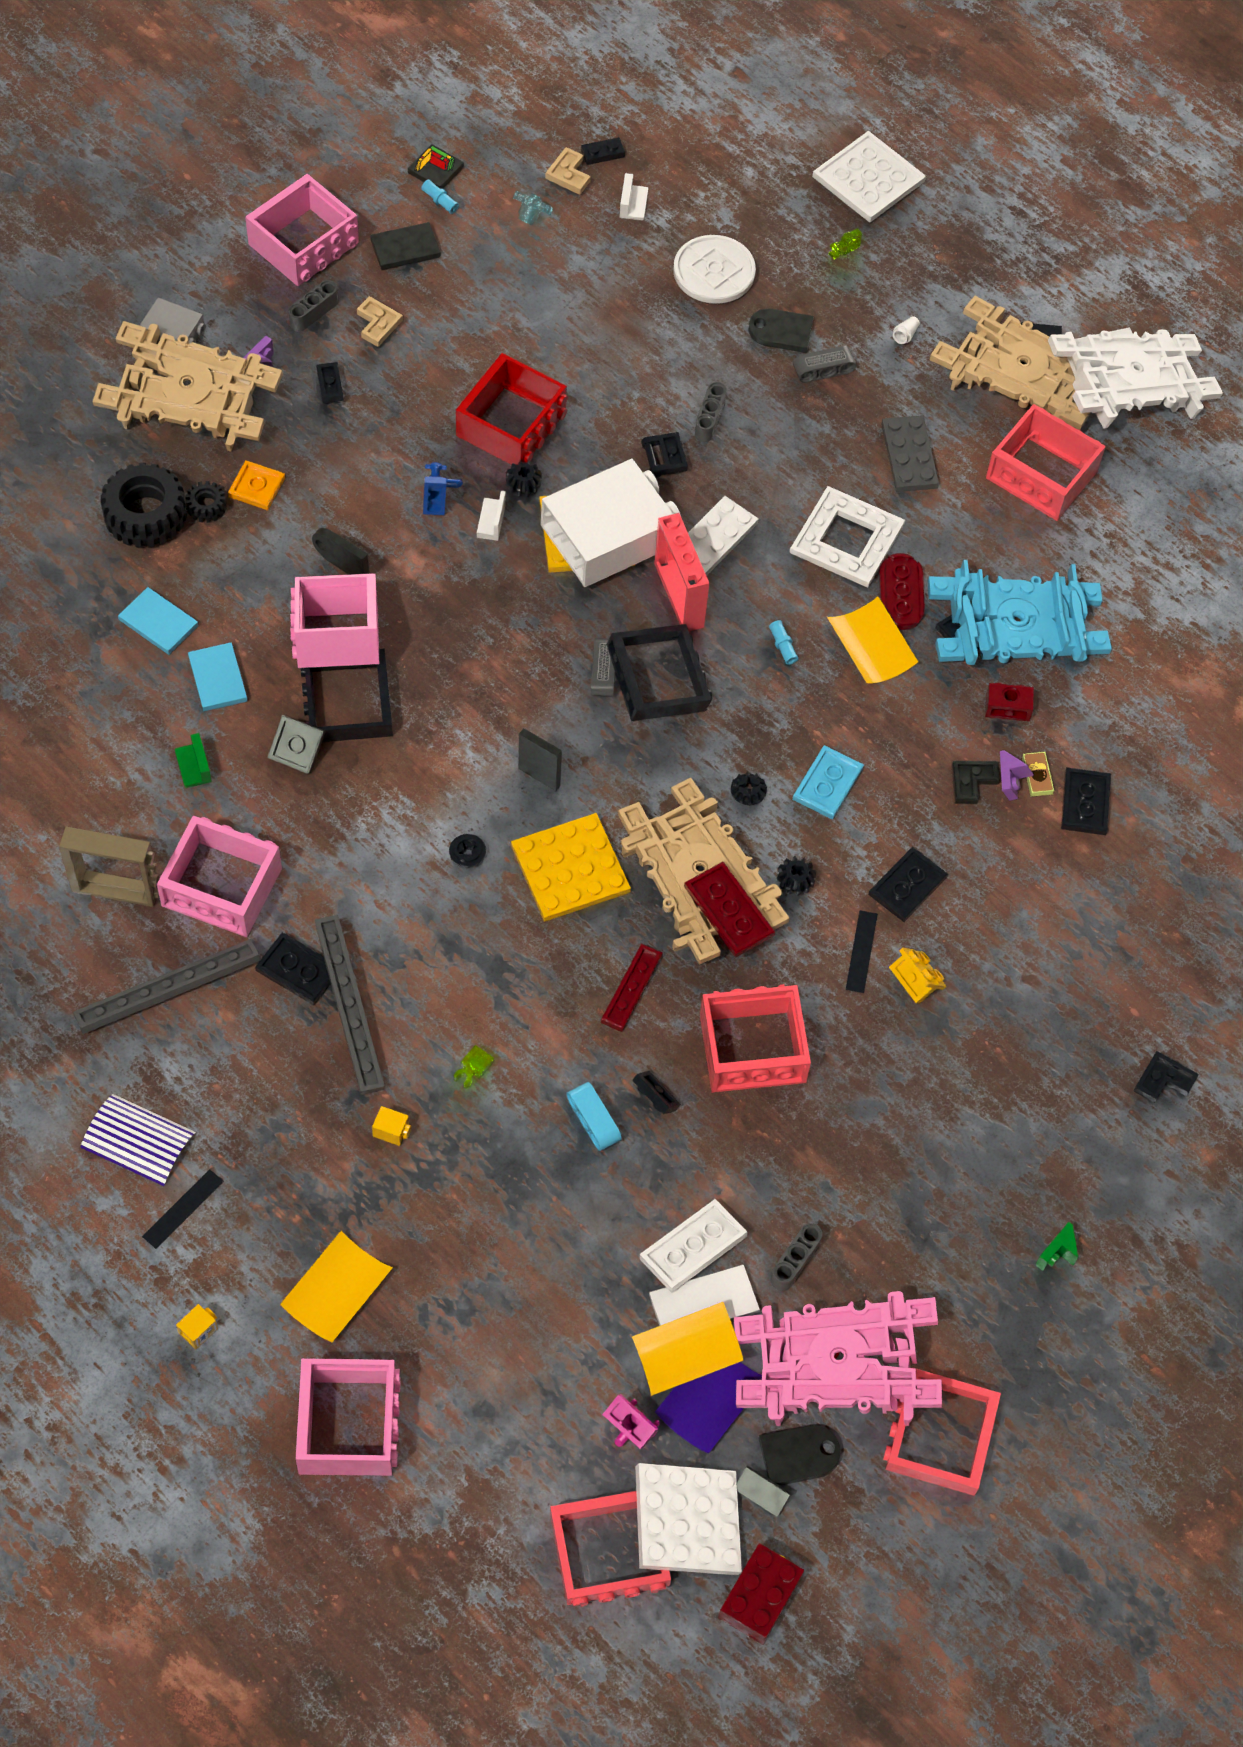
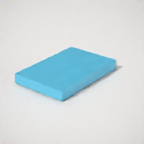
M149 587L118 615V619L168 655L198 627V621Z
M232 642L188 652L203 712L247 702Z
M824 745L793 795L792 800L833 820L862 772L864 764Z

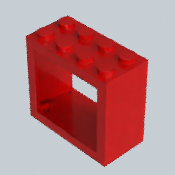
M501 353L457 407L456 436L511 465L512 463L518 465L520 460L522 463H527L532 460L534 452L543 446L548 434L551 435L554 432L559 420L562 421L567 414L566 402L568 400L566 395L567 386ZM504 388L543 408L542 412L520 439L480 419Z

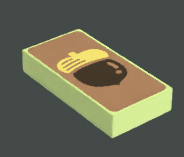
M1046 753L1023 754L1022 761L1028 765L1033 773V776L1026 777L1030 796L1053 795L1054 788Z

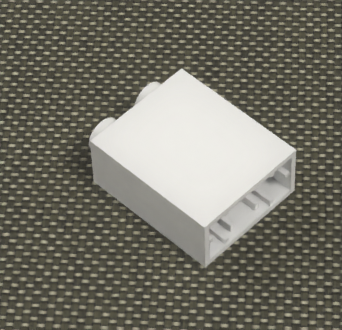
M630 459L542 498L541 526L583 586L587 587L654 556L658 518L680 512L672 501L665 503L658 494L659 486L652 472L649 470L642 472L635 461Z

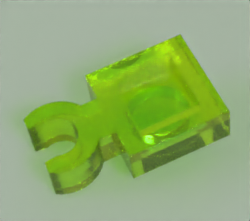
M858 228L851 232H846L841 237V241L830 245L832 251L828 254L833 259H836L841 254L846 255L859 248L862 232Z
M474 1045L460 1062L461 1067L464 1069H459L455 1072L454 1081L457 1082L460 1077H465L467 1080L463 1083V1088H469L472 1084V1077L476 1076L480 1079L494 1063V1057L477 1045Z

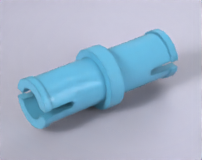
M430 179L423 183L422 191L432 197L435 204H440L450 214H454L457 211L459 203L449 197L447 191L437 187Z
M782 621L772 622L769 625V629L775 638V646L777 649H780L785 664L791 665L797 662L798 656L792 646L793 641L787 635Z

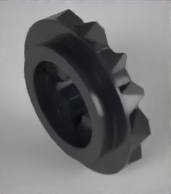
M747 771L746 774H738L732 780L731 794L737 802L743 805H755L765 798L767 786L765 780L761 779L757 773L754 775ZM747 783L753 787L750 795L747 788H745Z
M463 834L451 842L449 847L450 858L457 866L461 865L466 869L469 866L476 867L478 863L484 860L486 846L478 836ZM463 846H465V848H467L468 850H472V857L468 856L467 854H463Z

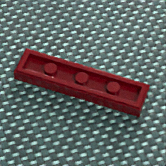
M641 943L601 1019L602 1024L623 1032L662 958V952Z

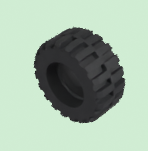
M139 463L138 466L131 464L127 466V469L123 470L121 468L116 471V475L110 476L107 480L108 484H105L102 488L100 501L104 522L108 531L113 534V537L118 541L123 540V544L129 546L134 544L137 548H143V546L151 548L155 547V544L158 543L162 545L167 542L168 538H174L177 535L176 531H180L184 526L183 522L186 521L187 507L183 486L179 482L178 477L173 473L170 474V470L165 467L159 468V465L152 463L151 466L146 465V463ZM140 498H154L162 502L157 509L148 513H134L126 509L131 502Z

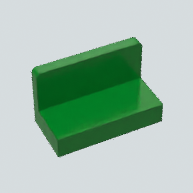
M200 733L190 735L191 745L175 748L185 788L212 782Z

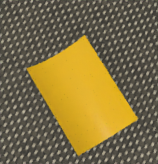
M878 596L867 605L851 613L837 617H827L866 683H878L889 680L918 663V660Z
M340 1231L280 1305L306 1328L318 1336L333 1342L393 1267L380 1262L366 1253Z
M724 1302L632 1336L646 1374L651 1396L744 1361Z

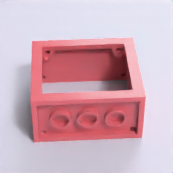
M1033 404L992 452L986 479L1058 521L1098 472L1106 446L1098 440L1087 436L1081 430L1065 423L1062 419L1048 413L1045 409ZM1029 439L1080 469L1079 473L1066 488L1014 458Z

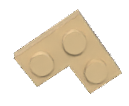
M567 147L545 173V179L579 195L590 183L589 175L576 170L583 161V155Z
M370 296L357 308V315L370 322L361 332V338L377 347L403 321L402 314Z

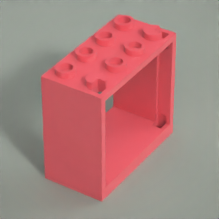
M782 984L773 988L760 986L752 990L733 989L730 992L720 993L719 991H713L711 994H703L700 1021L712 1093L807 1082L811 1061L797 985L785 986ZM787 1013L794 1056L719 1063L713 1020Z

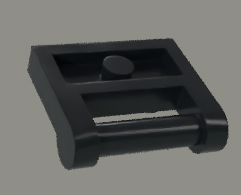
M679 432L648 436L641 440L642 448L645 449L648 458L649 471L652 472L655 478L665 474L687 471L688 465ZM659 445L664 463L662 465L657 463L653 449L654 446Z

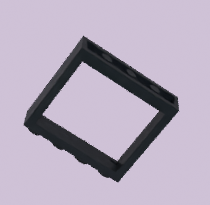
M686 624L611 634L606 645L631 721L705 712L712 701V692L707 687L706 675L699 664V654L694 649L693 637L691 632L688 631ZM678 640L696 696L643 703L625 646Z
M385 648L379 649V664L300 668L301 677H306V683H302V693L308 699V702H303L304 716L309 715V721H305V723L326 731L322 742L393 736ZM377 667L382 722L317 727L312 672Z

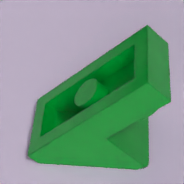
M1070 1222L1065 1225L1039 1256L1036 1266L1042 1271L1048 1265L1053 1267L1060 1257L1064 1258L1071 1265H1075L1078 1259L1073 1224Z

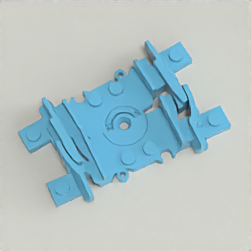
M963 560L961 568L955 570V577L929 576L928 578L929 599L950 600L952 623H960L961 626L956 630V638H937L935 645L939 662L964 661L965 658L968 665H975L978 657L977 647L980 648L982 660L994 659L995 656H998V660L1001 663H1007L1010 656L1013 658L1036 657L1042 660L1043 652L1049 653L1052 660L1056 656H1071L1072 654L1074 661L1081 662L1086 660L1087 655L1110 654L1112 650L1108 631H1086L1084 621L1088 614L1087 605H1101L1100 583L1078 582L1075 564H1071L1068 570V586H1066L1065 577L1059 576L1058 572L1054 573L1051 581H1046L1044 584H1041V578L1038 576H1033L1030 582L1026 580L1003 579L1001 576H998L996 583H991L988 580V575L983 578L982 569H978L977 573H969L968 560ZM1018 617L1021 621H1016L1013 618Z

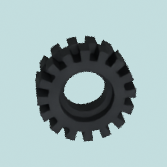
M201 481L198 482V486L192 485V490L188 489V494H186L187 510L194 520L199 518V522L203 523V520L206 519V522L210 523V519L213 518L214 521H217V516L220 518L223 516V512L225 513L226 499L224 490L222 491L220 485L217 487V484L214 482L210 485L209 481L202 485ZM204 498L214 500L212 504L207 506L198 504Z

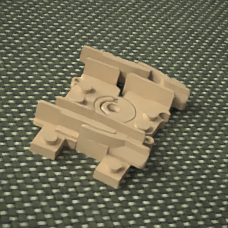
M974 296L964 308L963 314L978 322L976 325L977 334L970 332L959 349L940 341L930 356V361L952 370L949 376L953 380L951 390L955 391L962 381L968 384V389L970 390L975 382H977L978 386L983 382H987L990 384L989 391H997L1012 399L1019 400L1018 405L1020 407L1026 408L1029 403L1031 406L1035 404L1045 409L1048 413H1052L1053 416L1062 419L1070 426L1081 430L1090 412L1080 413L1072 397L1075 393L1073 387L1075 376L1068 358L1054 357L1048 343L1049 336L1038 330H1032L1033 324L1031 321H1024L1021 325L1017 318L1010 315L1003 324H1000L1005 308L998 306L995 309V306Z
M123 321L116 336V342L134 348L132 355L136 362L134 365L126 364L119 387L98 383L93 399L94 406L118 411L117 419L122 422L124 429H129L132 418L140 419V422L144 423L146 418L150 421L151 416L154 414L159 415L158 420L160 424L165 421L186 426L190 424L192 431L195 433L200 432L202 426H205L207 430L212 431L213 438L216 439L218 436L224 437L226 429L229 428L225 445L227 451L230 452L236 437L259 441L265 422L264 418L249 415L253 405L251 394L255 386L276 392L283 376L282 370L260 364V355L250 353L247 359L232 355L230 350H228L225 356H219V347L212 349L193 342L189 343L186 335H180L177 339L178 341H175L173 336L163 333L159 343L156 344L160 336L158 325L151 324L147 330L145 327ZM154 370H157L158 374L164 375L166 377L155 375ZM186 380L191 381V384L185 386L183 383Z
M691 777L671 787V793L680 806L660 817L649 820L639 802L618 810V816L629 834L628 837L621 840L623 857L636 853L640 866L651 865L653 867L652 870L647 871V877L654 880L664 898L663 910L665 912H672L674 909V928L676 931L678 930L680 935L692 932L673 940L672 948L674 951L689 946L699 964L720 956L721 951L713 938L718 933L684 888V883L721 862L726 864L774 930L789 923L788 915L777 901L782 893L780 888L776 884L767 886L758 874L759 867L753 870L747 868V865L751 864L752 857L746 856L734 838L731 837L733 833L731 825L726 824L721 828V820L715 813L718 802L712 797L704 801L705 797ZM703 866L704 870L698 871L696 867Z

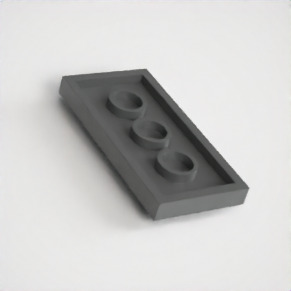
M924 415L882 419L881 425L896 492L938 489L939 481Z

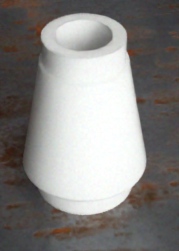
M912 316L897 325L893 330L894 340L899 344L910 342L920 325L919 320Z

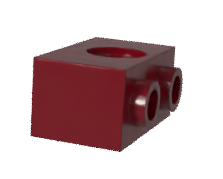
M1000 682L989 683L986 692L985 717L1029 722L1033 712L1034 687L1006 685Z

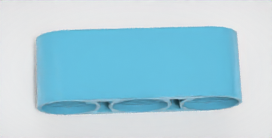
M589 1082L566 1093L571 1107L599 1151L622 1140L618 1127Z

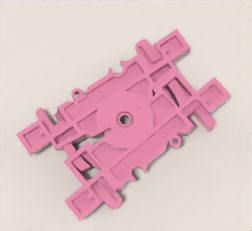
M890 1292L888 1294V1302L871 1304L865 1300V1308L861 1311L854 1309L852 1301L848 1306L823 1308L818 1313H816L815 1307L812 1304H807L803 1307L804 1315L797 1311L784 1312V1317L779 1320L780 1328H774L771 1305L762 1308V1315L734 1317L735 1334L738 1343L761 1342L763 1360L762 1380H737L736 1406L737 1408H768V1417L770 1420H775L776 1426H781L785 1417V1411H794V1414H798V1408H802L807 1412V1406L811 1402L819 1404V1412H822L825 1408H853L858 1403V1409L862 1414L869 1413L871 1410L870 1403H873L877 1408H882L883 1414H887V1411H897V1399H900V1402H904L905 1426H909L912 1421L914 1408H942V1380H916V1369L910 1368V1356L912 1364H917L913 1327L938 1325L935 1297L906 1300V1303H904L902 1292ZM902 1332L906 1338H896L898 1351H896L890 1333ZM840 1352L844 1357L841 1360H836L834 1355ZM882 1355L884 1366L877 1359L865 1358V1356ZM899 1357V1367L888 1366L890 1363H898L897 1358Z

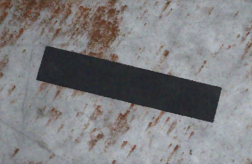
M859 911L846 990L864 993L877 913Z
M209 1169L142 1237L157 1249L224 1181Z

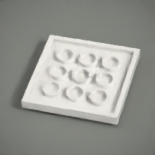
M869 131L814 170L812 176L868 222H872L926 180V176Z
M638 1463L635 1469L639 1568L739 1575L742 1572L736 1471Z

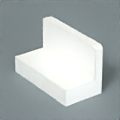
M625 173L620 204V218L644 220L648 187L634 186L633 174Z
M501 491L499 500L484 498L477 529V538L498 541L505 510L506 491Z

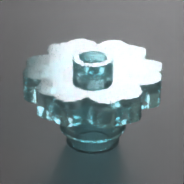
M515 191L513 199L522 202L518 211V219L530 225L537 221L540 212L551 215L554 209L541 202L542 198L533 193L528 196Z

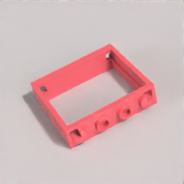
M680 513L658 518L654 564L679 624H686L689 632L704 628L709 591L707 576ZM694 580L696 584L690 585L689 581Z
M916 1369V1380H942V1390L986 1403L969 1477H963L898 1457L905 1430L904 1402H900V1399H898L897 1411H895V1413L899 1414L898 1421L892 1422L889 1436L893 1437L892 1445H887L883 1460L887 1461L885 1470L975 1496L979 1489L1001 1393Z
M636 1491L550 1506V1517L567 1605L573 1604V1606L581 1605L583 1607L588 1605L589 1601L594 1600L605 1603L613 1601L615 1596L625 1595L626 1598L639 1596L642 1591L651 1590V1593H658L659 1590H665L666 1587L670 1586V1571L660 1570L661 1574L575 1590L573 1588L561 1522L636 1509Z

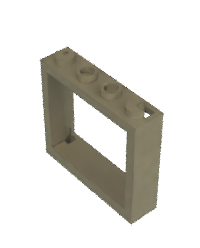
M65 827L59 848L71 892L154 907L155 900L159 897L157 888L159 874L156 873L157 863H154V852L151 850L150 842ZM82 853L137 863L140 865L143 881L88 871L85 868Z

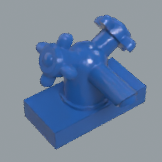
M437 462L426 464L425 469H431V475L425 477L423 514L445 515L446 487L459 488L463 484L462 479L441 477L440 470H447L446 465Z

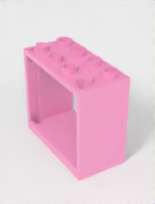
M308 174L245 217L248 244L297 286L307 282L313 275L324 270L327 265L339 259L345 252L353 249L359 243L357 215ZM311 209L329 224L332 229L299 253L294 254L273 235Z
M355 574L295 577V588H291V613L293 614H290L291 627L293 628H290L291 641H293L292 656L293 659H297L298 668L379 664L376 575ZM367 614L368 626L305 629V616Z
M193 816L157 883L161 906L248 937L282 870L279 846L269 840L262 841L257 839L250 833L235 831L230 826L215 824L208 818ZM199 844L261 865L241 906L179 883Z
M301 1359L296 1463L299 1474L392 1476V1467H397L398 1456L397 1444H393V1442H398L399 1431L398 1419H394V1417H399L400 1406L399 1394L395 1393L400 1392V1369H395L394 1360ZM314 1383L386 1384L383 1455L310 1454Z

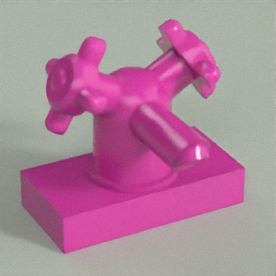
M621 1394L614 1399L602 1415L621 1431L615 1439V1444L618 1447L623 1446L630 1439L639 1449H643L649 1440L656 1435L660 1421L656 1420L652 1423L644 1413L634 1407L637 1404L635 1399L629 1402Z

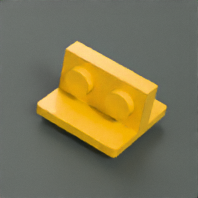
M902 948L899 950L902 956L889 966L915 1003L920 1004L936 989L943 990L946 988L943 982L944 977L937 969L931 967L929 964L930 959L923 951Z

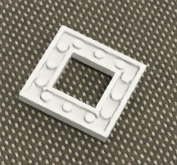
M827 486L791 546L790 553L868 588L901 532L905 520ZM837 515L874 531L859 558L821 542Z

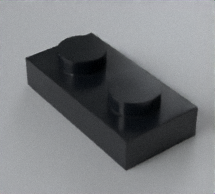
M619 137L581 145V152L586 165L625 157V150Z
M338 363L317 364L322 403L344 401Z
M650 1071L638 1073L632 1081L637 1085L639 1092L652 1101L657 1111L667 1114L676 1111L681 1105Z

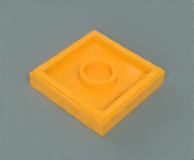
M245 460L228 491V497L269 510L285 480V473Z

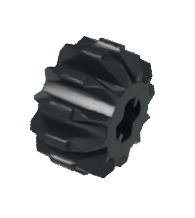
M520 460L518 465L512 463L511 469H507L506 485L510 487L511 493L517 492L518 497L521 494H525L528 497L529 492L536 494L537 488H540L542 484L541 470H538L537 464L531 465L530 461L522 463Z
M796 856L793 857L792 861L786 858L784 863L778 867L777 881L780 882L781 889L788 888V895L792 891H795L797 896L800 895L801 891L807 894L809 888L815 884L816 870H813L812 862L805 863V857L801 861Z

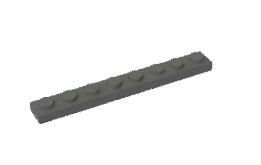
M334 915L315 919V927L360 1094L364 1095L384 1090V1082L339 917Z
M249 939L76 1010L73 1014L82 1034L259 962L261 961L252 940Z

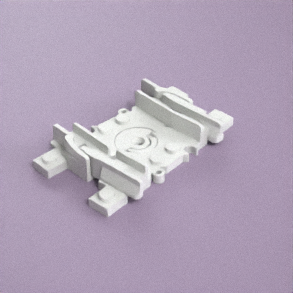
M1104 330L1101 331L1099 336L1087 335L1079 344H1076L1072 332H1066L1065 335H1050L1048 339L1054 357L1068 358L1075 376L1073 383L1075 393L1072 397L1080 413H1096L1103 428L1110 426L1121 409L1131 411L1135 405L1141 410L1144 406L1160 405L1162 401L1172 412H1176L1178 408L1184 407L1190 419H1194L1203 409V404L1200 400L1218 399L1223 394L1215 377L1197 378L1187 360V356H1198L1202 351L1195 334H1175L1171 338L1167 330H1158L1156 334L1145 332L1141 338L1137 335V332H1134V334H1115L1113 337H1110V333Z

